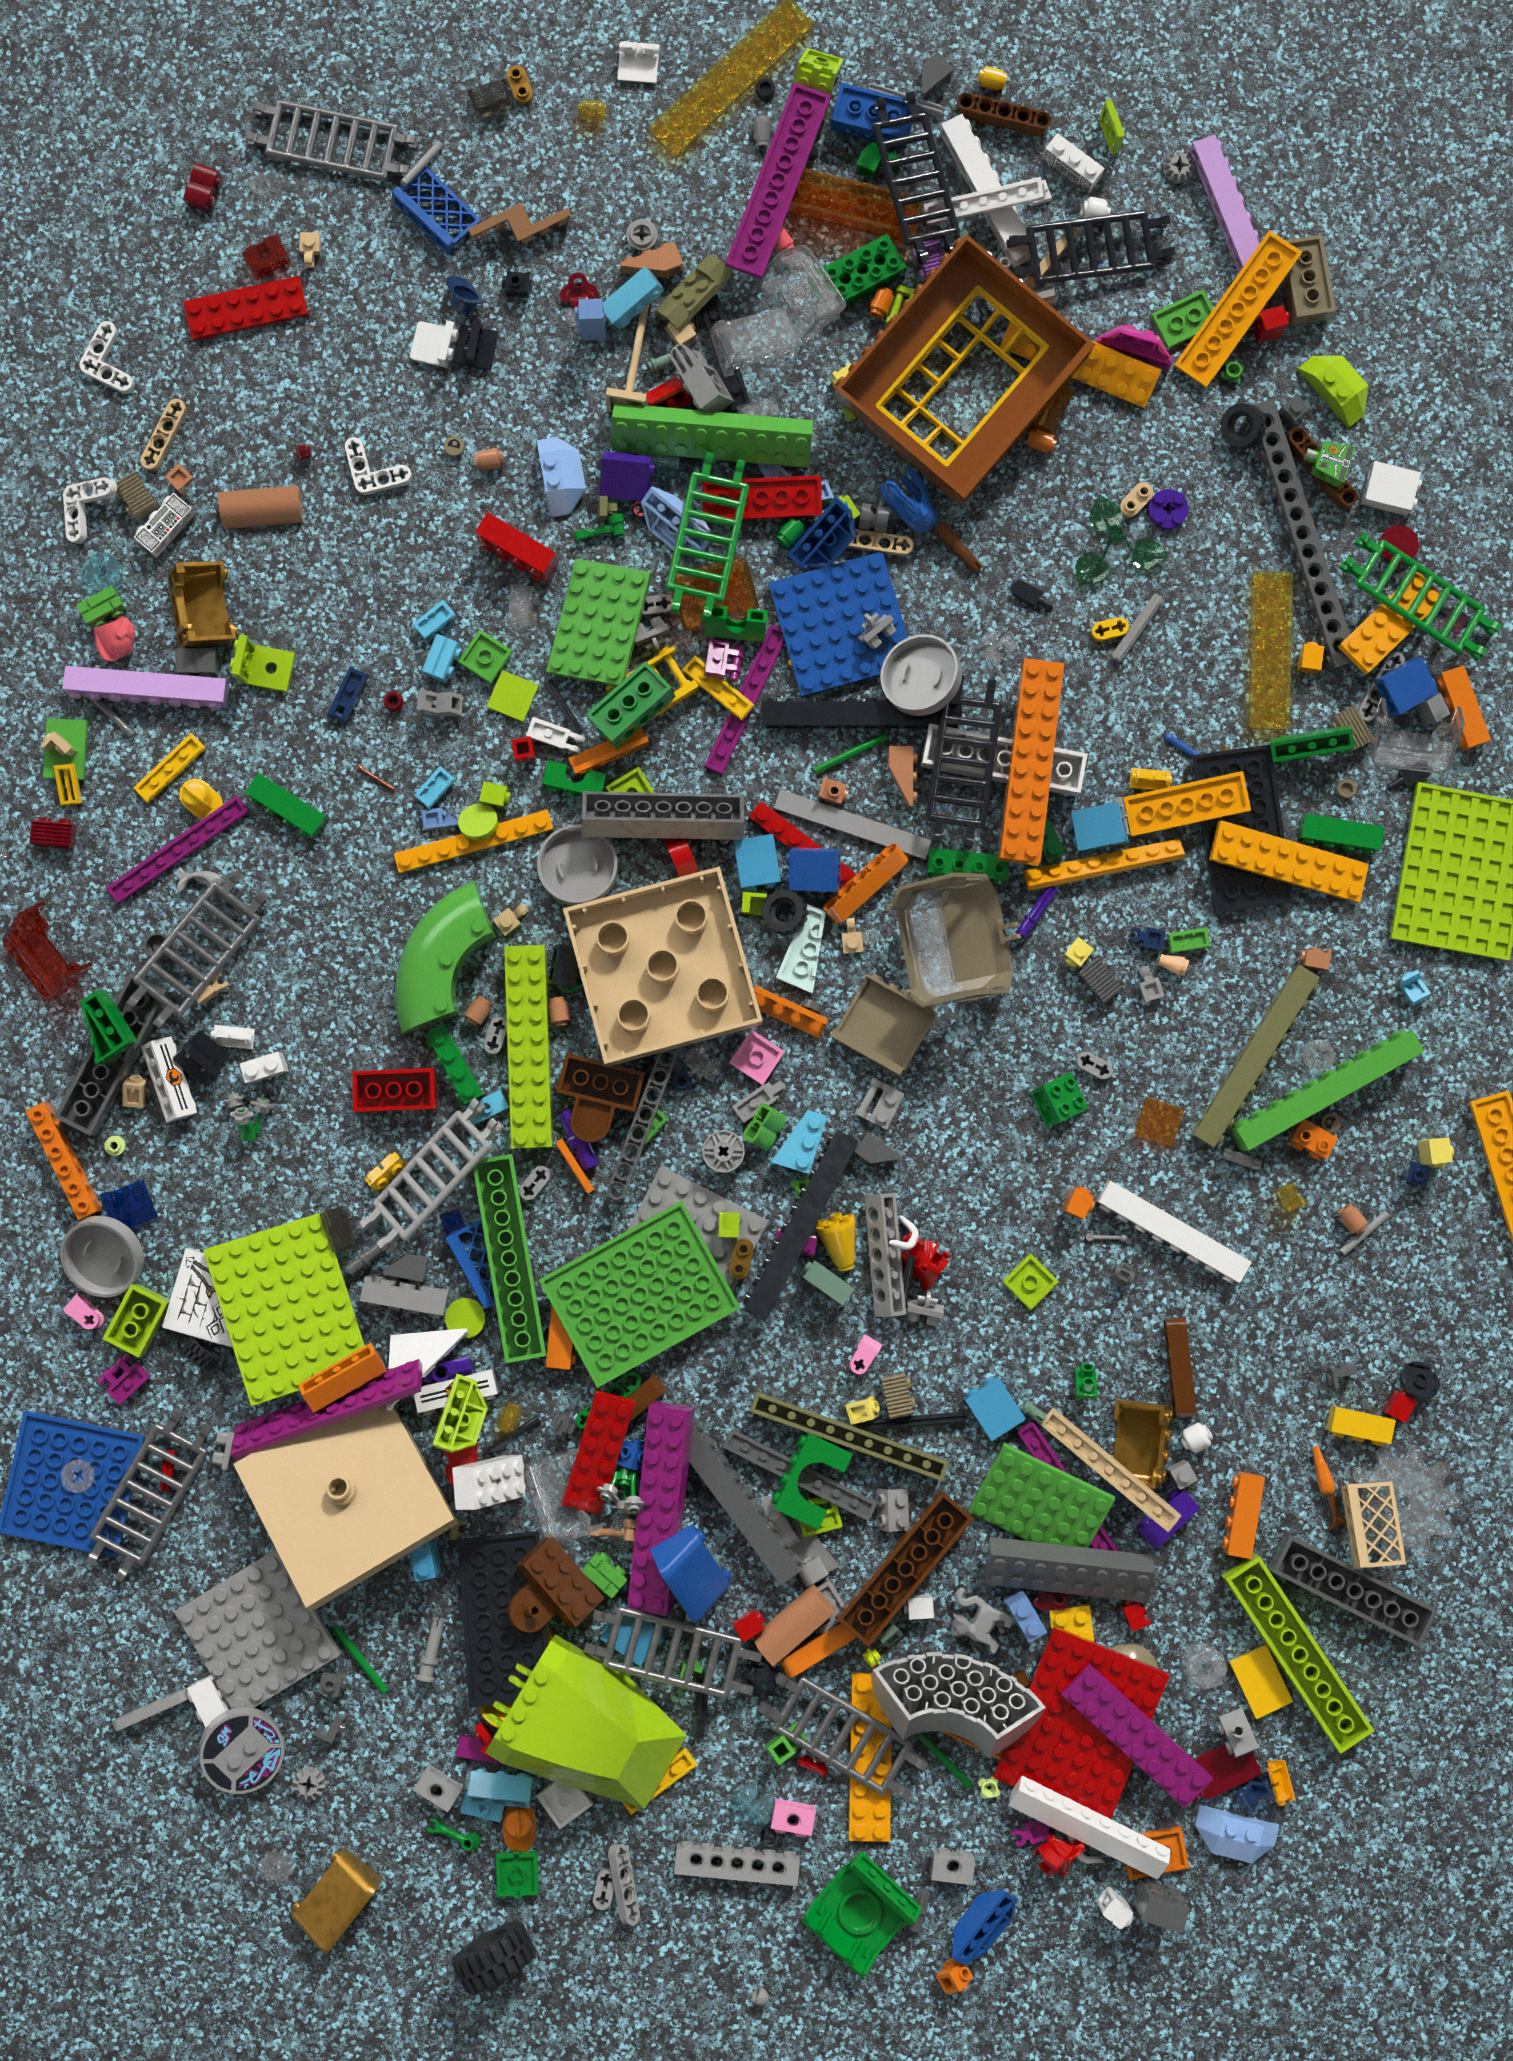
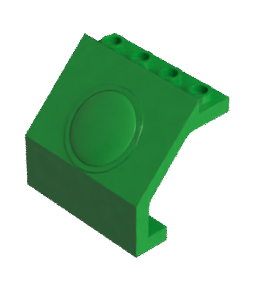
M861 1851L847 1861L805 1909L806 1913L801 1921L857 1975L864 1978L867 1976L878 1954L906 1923L911 1926L916 1922L923 1908Z

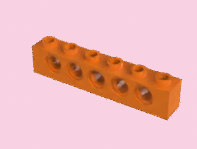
M42 1102L26 1110L25 1112L77 1219L83 1220L102 1212L103 1209L60 1121L54 1118L56 1113L52 1104Z

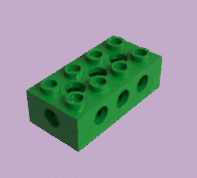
M887 233L818 270V281L836 313L875 293L877 289L886 287L905 277L907 267Z
M645 661L586 713L590 724L617 750L676 696L672 687Z

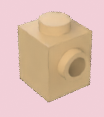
M691 320L680 331L668 322L667 332L676 345L683 344L688 347L697 341V335L694 331L696 328Z

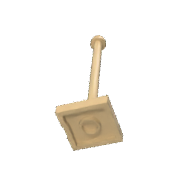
M654 301L649 303L639 315L625 390L607 387V412L613 413L614 403L647 406V394L633 392L649 305Z

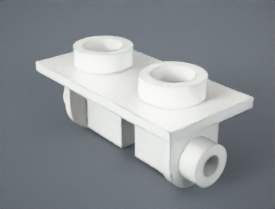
M215 1025L214 1031H211V1038L219 1046L253 1049L255 1029Z

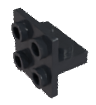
M473 320L472 326L461 324L458 330L459 334L453 363L492 370L499 335L498 331L484 329L481 321Z
M199 1030L173 1056V1060L200 1084H203L211 1075L217 1078L222 1073L219 1067L229 1058V1054L202 1030Z

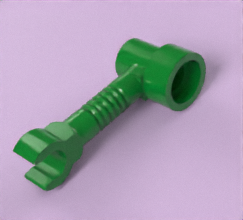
M618 513L608 516L609 525L574 531L575 541L613 533L614 537L625 535L623 514Z
M436 1817L430 1819L432 1822H435L436 1828H426L431 1833H441L461 1843L462 1848L466 1851L475 1850L481 1844V1837L478 1833L470 1832L467 1835H463L444 1826Z

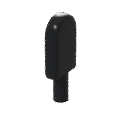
M1018 578L1011 583L1010 592L1015 598L1032 608H1035L1038 603L1051 611L1054 604L1042 597L1044 593L1042 589L1022 578Z
M1420 759L1399 770V778L1387 784L1389 790L1392 791L1403 784L1406 788H1410L1426 779L1432 773V765L1429 761Z

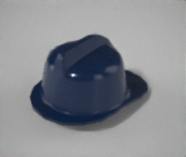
M449 276L446 279V284L451 291V305L464 317H467L470 312L476 309L478 304L483 302L475 287L466 279L458 276Z

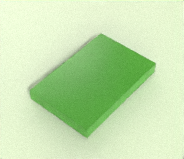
M1203 289L1150 314V318L1168 351L1193 339L1213 311V307Z
M47 718L46 735L53 731L58 733L77 752L71 757L66 753L64 755L60 754L54 747L49 752L45 750L44 779H55L54 765L75 763L78 780L85 781L89 721ZM60 769L62 780H65L63 769Z

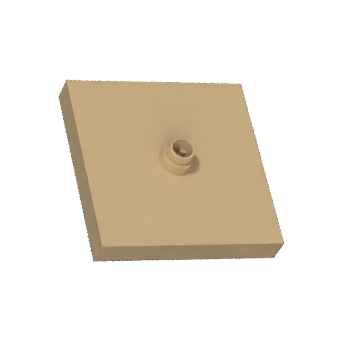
M720 866L563 908L606 1067L763 1025Z
M386 1405L322 1427L251 1453L233 1464L305 1607L311 1611L316 1610L459 1524L395 1405L391 1411H388Z

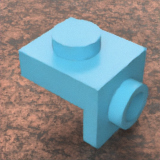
M1419 970L1408 972L1402 976L1400 989L1412 1006L1431 997L1430 991L1420 979Z

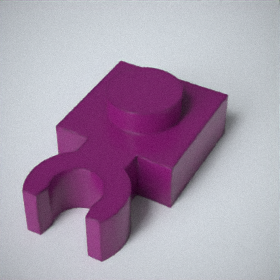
M1036 1819L1024 1822L1025 1829L1023 1830L1016 1828L1011 1831L1013 1836L1021 1835V1839L1015 1841L1018 1847L1024 1845L1028 1839L1032 1845L1046 1840V1837L1050 1836L1046 1824Z

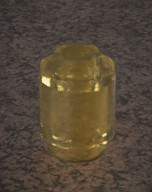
M584 98L583 103L579 102L578 115H582L583 120H606L607 103H602V100Z
M508 1401L503 1406L496 1422L499 1425L498 1429L506 1433L515 1431L522 1416L521 1410L523 1407Z

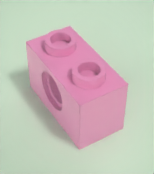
M775 1798L771 1829L781 1834H785L786 1831L793 1832L798 1837L812 1836L816 1807L814 1805ZM795 1815L799 1819L795 1823H790L787 1818Z

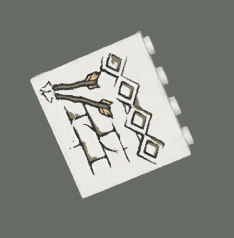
M186 1248L162 1327L233 1348L205 1255L196 1249Z

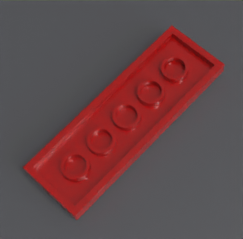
M300 276L183 301L193 341L309 316Z
M821 475L741 479L742 483L749 485L743 520L820 517L822 514ZM702 481L703 493L739 501L740 490ZM703 501V512L735 519L737 509Z
M595 1390L562 1497L561 1506L601 1515L605 1500L600 1497L601 1493L597 1491V1488L602 1487L605 1483H611L635 1406V1400Z

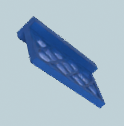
M426 166L407 187H396L392 191V202L447 255L454 251V246L469 234V228L482 222ZM427 175L432 180V184H420V179ZM409 188L418 189V197L408 196L405 192ZM420 189L432 190V197H420ZM434 190H443L446 193V198L434 197ZM420 202H432V210H423L420 207ZM434 202L446 203V211L434 210ZM448 203H456L460 207V211H448ZM434 215L446 216V223L435 222ZM448 216H460V224H448ZM462 217H471L474 222L470 225L462 224ZM448 229H460V234L453 239L448 234Z
M479 1219L449 1235L445 1240L483 1309H486L495 1304V1299L489 1293L492 1279L490 1278V1281L484 1280L479 1275L481 1266L490 1269L488 1265L482 1264L485 1253H487L486 1244L484 1249L473 1246L476 1235L484 1237V1234L477 1233L478 1225L482 1223V1219ZM473 1227H475V1231H474V1232H473V1231H470V1229L473 1228ZM464 1232L473 1234L471 1244H463L458 1236ZM464 1247H468V1248H469L468 1253H467V1251L465 1250ZM471 1249L483 1252L480 1263L470 1259ZM474 1264L479 1265L478 1271L476 1270ZM484 1282L489 1283L488 1289L486 1288Z

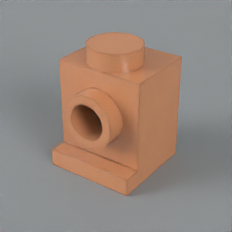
M824 777L818 799L841 806L842 801L846 802L849 790H846L847 784ZM836 788L838 793L832 794L831 789Z
M1309 947V950L1300 951L1298 960L1304 968L1326 971L1329 970L1332 950L1327 949L1321 952L1322 949Z

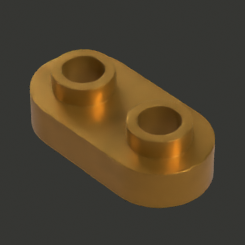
M519 65L510 67L507 71V80L514 100L518 105L526 106L533 100V92L526 71ZM514 73L520 74L517 77L513 76ZM521 91L526 92L524 95L520 94Z
M739 1239L733 1247L729 1272L736 1279H742L749 1273L754 1247L748 1239ZM746 1245L748 1248L747 1252L742 1253L740 1246ZM741 1265L743 1271L738 1273L735 1271V1267Z

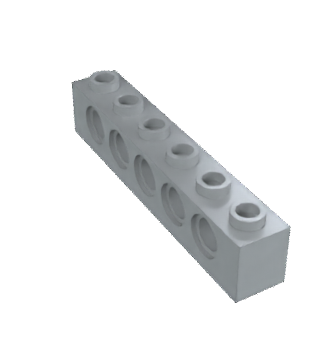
M896 1193L864 1195L875 1317L906 1315L901 1250L889 1244L891 1240L900 1241Z
M690 1841L677 1843L674 1874L798 1886L800 1857L795 1852L784 1851V1853H775L772 1849H764L762 1852L755 1851L751 1847H743L742 1850L734 1849V1846L731 1845L714 1847L710 1843H702L701 1846L693 1845L694 1843ZM699 1855L702 1859L699 1862H693L691 1857ZM713 1857H720L722 1862L714 1864L711 1859ZM734 1859H740L743 1863L740 1866H734L731 1862ZM754 1861H761L763 1866L761 1868H754L752 1863ZM781 1863L784 1867L781 1870H775L773 1865Z

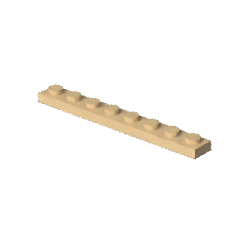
M1052 1408L1040 1425L1162 1528L1170 1532L1182 1517L1179 1512L1055 1408Z

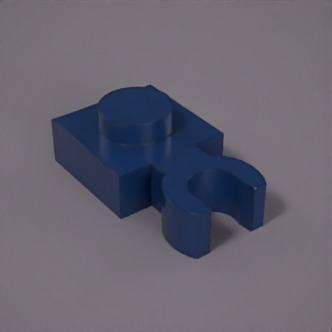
M1137 927L1130 929V931L1137 933V938H1129V942L1136 943L1142 941L1141 947L1162 951L1166 934L1165 930L1145 927V931L1142 932Z

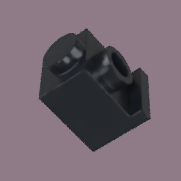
M507 271V275L502 277V288L505 289L506 296L530 299L531 273Z

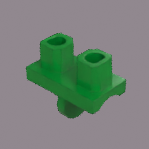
M1082 1363L1081 1368H1075L1076 1399L1087 1400L1090 1398L1097 1401L1096 1370H1094L1093 1364Z

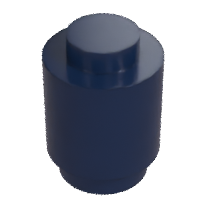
M1109 1482L1103 1487V1491L1115 1496L1113 1504H1119L1124 1501L1126 1496Z

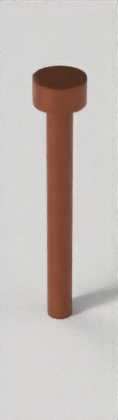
M360 764L358 766L357 772H363L391 791L395 790L393 786L364 769L363 765Z

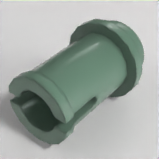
M669 353L655 359L650 358V361L647 362L650 373L655 374L659 370L673 365Z
M1025 1400L1020 1407L1023 1415L1026 1414L1039 1425L1042 1423L1041 1419L1044 1420L1047 1416L1046 1413L1035 1407L1032 1401Z

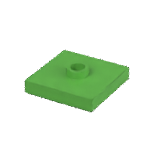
M479 629L458 660V664L492 685L513 654V650Z

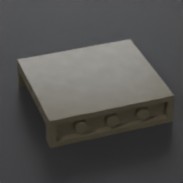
M866 973L864 982L839 1025L832 1031L830 1036L832 1039L902 1077L937 1017V1012L934 1011L935 1007L933 1006L921 1007L913 998L899 992L900 988L892 983L889 985L883 983V978L874 973L872 975Z

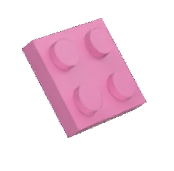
M751 1029L729 1063L763 1085L785 1051Z

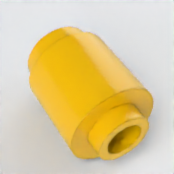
M984 66L983 70H979L977 81L980 82L981 87L997 91L999 89L1003 90L1007 73L1000 69Z

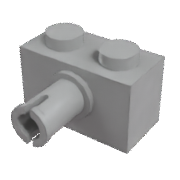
M1242 1708L1218 1717L1217 1728L1221 1735H1225L1227 1740L1225 1747L1229 1755L1233 1754L1234 1759L1259 1748Z

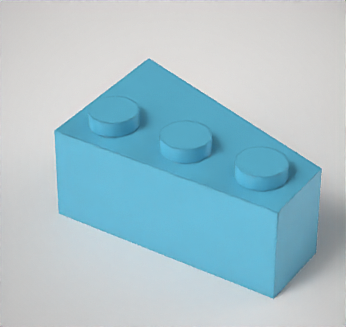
M807 1110L771 1163L810 1174L827 1116Z

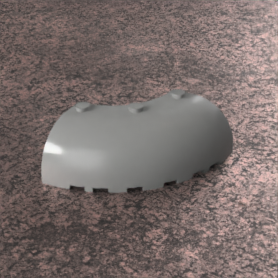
M928 1652L924 1655L915 1656L912 1654L906 1658L889 1661L873 1669L871 1674L872 1687L877 1701L902 1740L922 1732H948L972 1742L989 1759L1025 1734L1039 1720L1046 1708L1033 1692L1018 1683L1017 1679L1012 1675L1009 1676L1000 1671V1668L990 1663H982L973 1660V1657L961 1654L949 1655L942 1654V1652Z

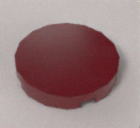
M1393 525L1380 536L1379 542L1386 540L1412 559L1418 552V537L1407 526ZM1383 550L1381 554L1388 563L1394 557L1386 550ZM1400 561L1398 565H1404L1405 563Z

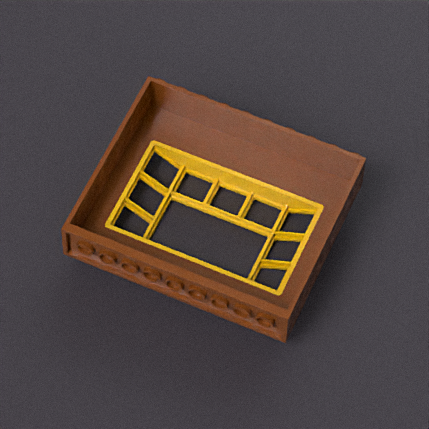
M967 234L963 239L959 237L952 246L954 249L951 253H946L941 258L939 267L937 269L933 268L929 272L924 285L920 283L913 292L914 296L912 299H907L902 304L900 313L897 316L894 314L889 319L885 331L880 330L874 338L875 342L871 347L868 345L862 351L861 359L858 362L855 360L850 365L846 377L841 376L838 379L834 389V399L960 507L1086 361L1096 345ZM977 295L983 297L995 308V312L981 330L963 317V314ZM1000 314L1004 315L1018 327L1017 332L1004 349H1001L985 335ZM956 322H960L975 335L961 354H958L942 340ZM1023 333L1041 347L1040 351L1026 368H1023L1008 355V352ZM982 341L1015 369L1020 376L970 435L962 441L928 412L924 406L977 343ZM936 346H939L955 360L940 378H937L922 365V362ZM916 370H919L934 383L933 387L920 402L914 400L901 388ZM895 394H898L914 408L902 421L896 419L883 407ZM918 413L936 427L924 441L906 427ZM941 432L958 445V448L947 460H944L929 447V444Z

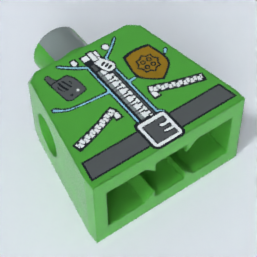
M1323 442L1318 451L1307 448L1303 460L1314 463L1311 470L1312 475L1340 488L1345 481L1355 446Z

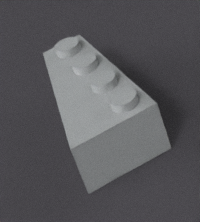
M369 1275L364 1278L360 1301L368 1302V1305L377 1307L385 1305L388 1306V1309L392 1310L408 1309V1313L419 1315L420 1312L428 1313V1317L440 1318V1315L446 1314L450 1291Z

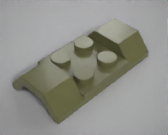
M709 254L696 267V270L687 275L677 288L656 308L655 316L658 319L661 316L664 317L680 331L734 274L720 259Z

